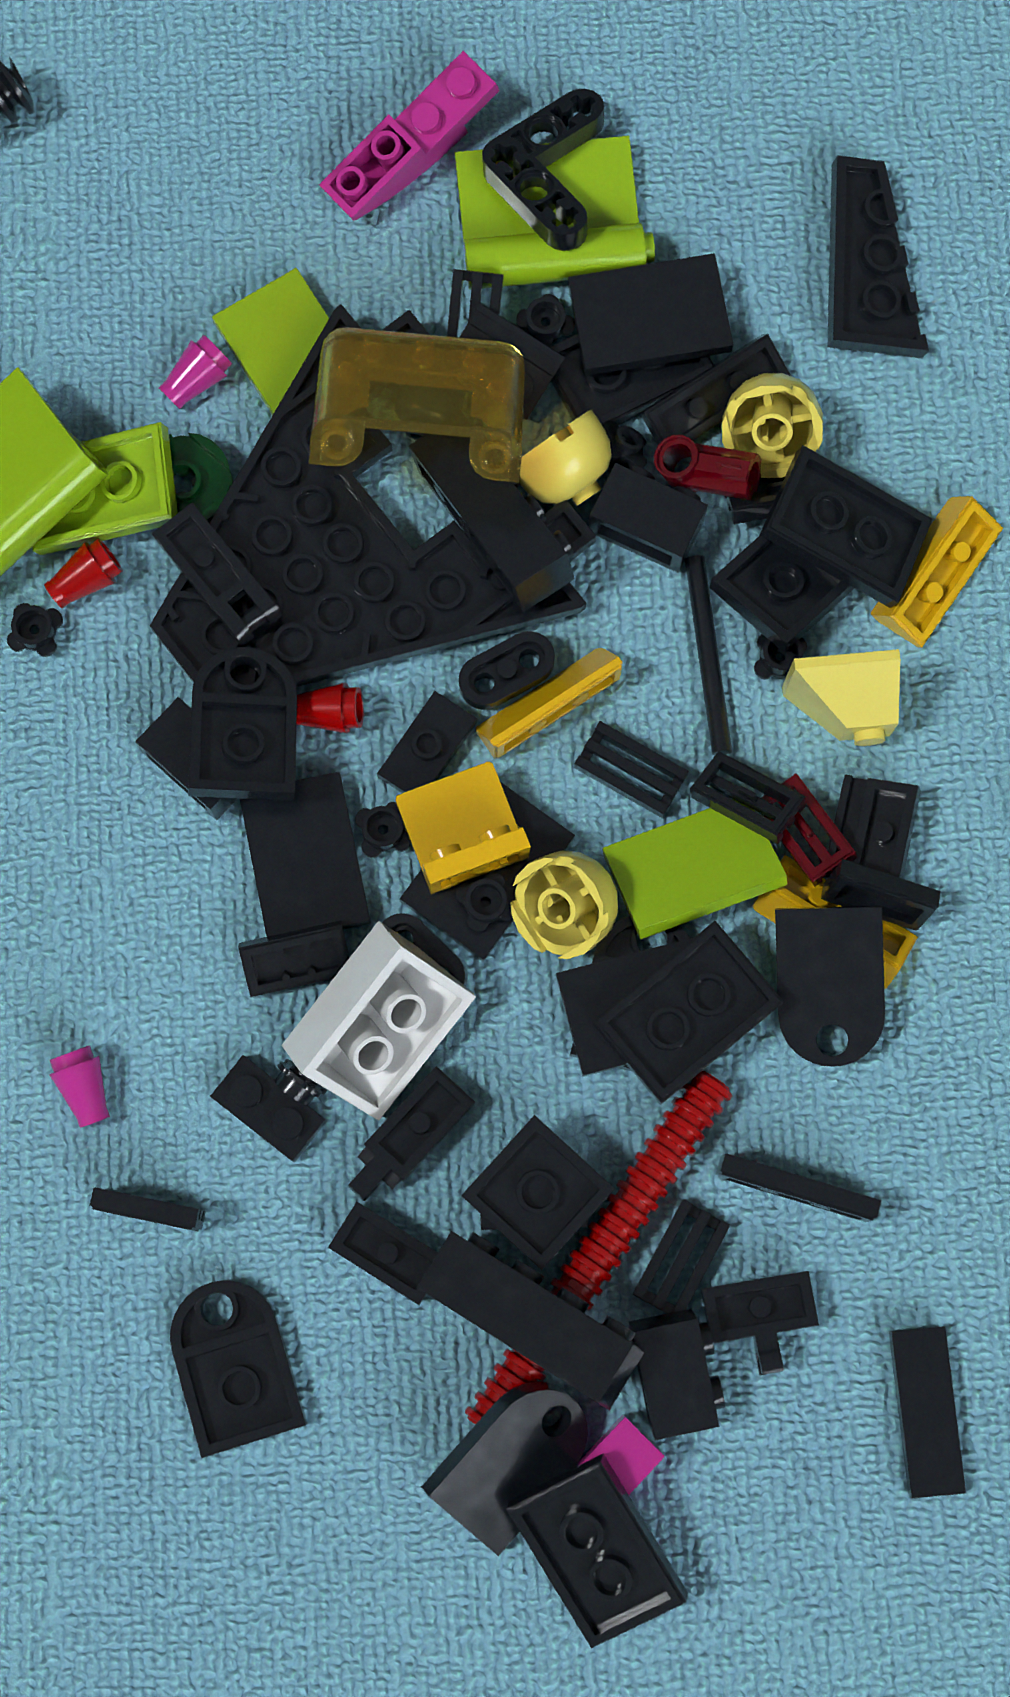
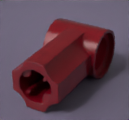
M672 435L665 438L658 445L654 453L656 469L672 488L681 486L695 493L700 491L751 500L752 495L758 490L761 479L762 459L757 453L697 444L684 435ZM691 457V462L685 470L674 472L677 463L682 459Z

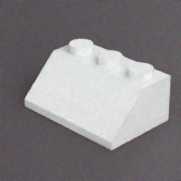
M378 921L283 1042L282 1047L301 1074L379 1121L476 996L416 945Z

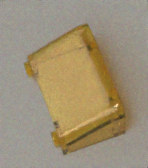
M350 327L338 328L329 333L325 338L320 353L310 438L309 464L343 466L353 462L361 453L365 428L469 437L470 463L475 472L483 478L519 483L525 392L524 358L516 347L502 341Z

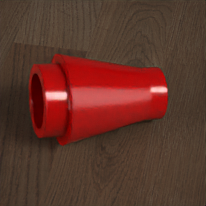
M98 538L91 544L85 541L44 586L52 599L63 609L73 601L115 584V577L122 573L123 569L111 550Z
M345 682L297 694L296 725L347 734L351 728L362 727L364 704L359 687H349Z

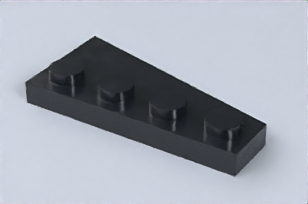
M837 155L831 166L827 347L923 358L929 351L926 336L921 334L917 314L920 310L916 293L910 290L906 267L909 263L905 246H900L895 225L898 221L885 161Z

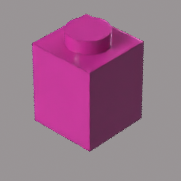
M622 1415L580 1459L578 1464L581 1465L603 1453L626 1492L630 1495L665 1456Z

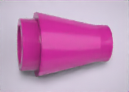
M203 335L196 343L193 340L190 341L167 379L158 388L181 409L188 401L227 377L224 372L232 365V362Z
M90 1045L49 1060L54 1071L49 1076L75 1115L80 1128L110 1117L106 1106L100 1056L94 1057Z

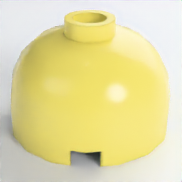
M763 373L746 380L731 395L722 418V443L724 447L757 453L762 459L761 478H784L799 448L804 445L816 452L823 441V413L814 392L800 379L784 373Z
M592 410L587 411L569 423L568 427L553 434L511 465L522 488L529 495H533L538 501L556 505L572 498L576 506H578L602 489L596 480L609 467L611 459L610 440Z
M562 850L528 863L516 876L513 886L517 884L515 900L510 902L511 915L518 932L533 949L541 953L549 951L556 955H562L558 957L560 959H571L593 949L612 930L618 914L617 889L611 875L598 861L581 852Z

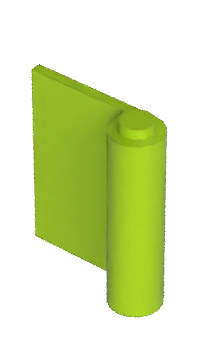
M630 136L590 139L546 167L587 211V237L585 242L578 248L569 251H561L549 246L486 181L483 176V149L455 152L466 270L504 274L503 287L568 281L570 276L655 262L653 233H644L643 225L639 223ZM513 161L507 163L513 169ZM529 187L521 194L529 200H540L548 193L540 187ZM556 218V227H558L562 223ZM574 223L567 226L569 228L574 227ZM468 281L469 290L472 289V281ZM483 283L482 289L492 288V284Z
M18 367L0 383V577L109 475L99 459L68 431L26 374Z

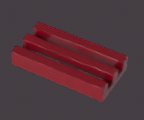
M796 773L781 784L806 797V807L839 850L831 856L801 814L797 812L794 816L795 822L793 824L822 862L814 867L788 830L784 829L781 843L812 885L816 887L823 882V877L833 872L842 859L852 862L857 858V855ZM767 795L761 797L771 804L778 802ZM778 802V804H779V805L781 806V808L783 809V808L785 807V805L782 804V803H780V802Z

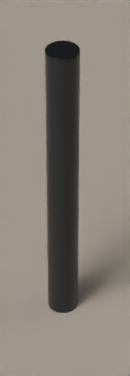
M694 555L685 558V566L711 750L714 756L718 751L730 754L732 753V745L705 557L703 555Z

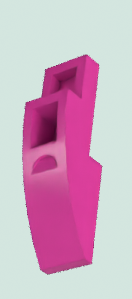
M462 51L395 120L388 114L319 186L353 221L366 215L410 185L450 151L468 133L465 125L500 91L497 84Z

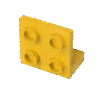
M485 762L396 796L397 807L431 894L529 858L531 846L523 827L519 829L517 827L500 780L491 762Z

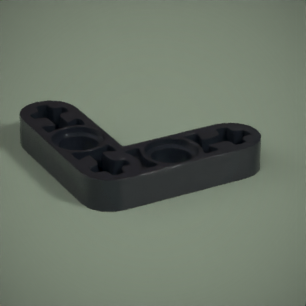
M575 89L489 141L482 151L483 176L486 181L549 246L561 251L573 250L585 242L587 237V211L546 167L601 132L604 125V101L599 94L589 89ZM548 132L553 134L556 140L547 145H540L533 142L530 138L536 133ZM513 161V169L507 163ZM529 187H540L546 190L548 194L540 200H529L523 197L521 193ZM556 218L562 223L558 227H556ZM574 223V227L569 228L567 226Z

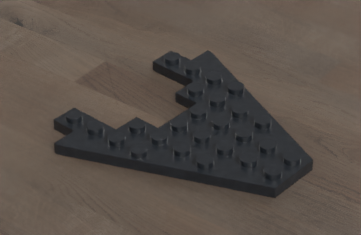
M342 304L335 308L209 523L283 614L271 625L266 621L252 632L254 638L243 647L260 649L279 659L290 671L296 687L578 614L586 609L587 603L571 583H568L523 612L482 558L471 540L454 520L417 549L413 550L356 480L359 475L393 451L392 443L365 410L399 386L409 371L419 370L421 364H428L441 354L438 343L410 310L369 338ZM567 500L556 504L545 513L547 521L544 524L551 533L560 530L571 545L575 556L569 559L570 562L596 543L597 536ZM180 573L152 620L150 628L194 683L199 669L209 658L221 651L242 646L234 639L185 576ZM245 595L231 607L240 616L254 604ZM246 665L238 666L230 673L237 683L243 685L252 684L259 679L258 672Z

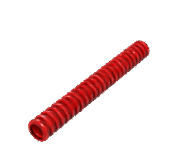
M702 1070L692 1079L690 1084L687 1083L681 1088L682 1096L680 1098L674 1097L671 1101L674 1106L672 1111L666 1110L662 1115L665 1120L662 1125L656 1124L653 1128V1131L656 1133L654 1138H647L644 1145L647 1148L644 1153L637 1152L634 1158L638 1161L634 1167L628 1166L625 1170L628 1174L626 1180H619L616 1186L619 1190L616 1195L610 1194L607 1197V1200L610 1202L606 1209L601 1207L597 1212L600 1216L598 1222L591 1221L588 1225V1228L591 1230L588 1237L583 1235L580 1237L579 1242L582 1244L578 1251L573 1249L570 1252L569 1256L573 1258L570 1264H562L560 1270L563 1272L560 1279L553 1278L550 1282L554 1286L551 1291L552 1294L557 1295L561 1287L590 1304L587 1310L592 1309L594 1304L590 1300L594 1294L597 1296L602 1294L603 1290L600 1288V1285L604 1280L610 1282L612 1279V1275L609 1273L613 1266L616 1268L620 1267L622 1262L618 1258L622 1252L625 1254L629 1253L631 1247L628 1243L632 1238L635 1240L639 1238L641 1234L637 1231L641 1224L647 1226L650 1221L647 1215L650 1210L653 1212L657 1211L659 1205L656 1201L659 1197L665 1198L668 1191L665 1188L668 1183L675 1184L678 1178L674 1175L677 1169L684 1170L687 1166L684 1161L685 1157L695 1154L696 1150L693 1147L695 1142H703L705 1136L702 1132L705 1127L711 1129L714 1125L711 1119L713 1115H720L724 1110L721 1106L723 1100L730 1101L733 1095L730 1089L723 1082ZM506 1349L503 1353L506 1357L503 1364L496 1363L493 1368L497 1372L493 1379L487 1377L484 1381V1384L487 1386L483 1393L478 1391L474 1396L477 1400L473 1408L468 1406L465 1409V1413L468 1415L467 1418L476 1425L492 1405L512 1388L524 1383L536 1382L537 1380L543 1382L546 1378V1375L543 1373L545 1369L514 1349Z

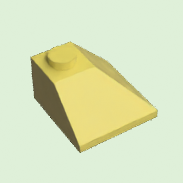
M899 649L795 658L782 685L783 696L839 741L854 740L856 746L881 744L886 741L885 737L891 736L899 724Z

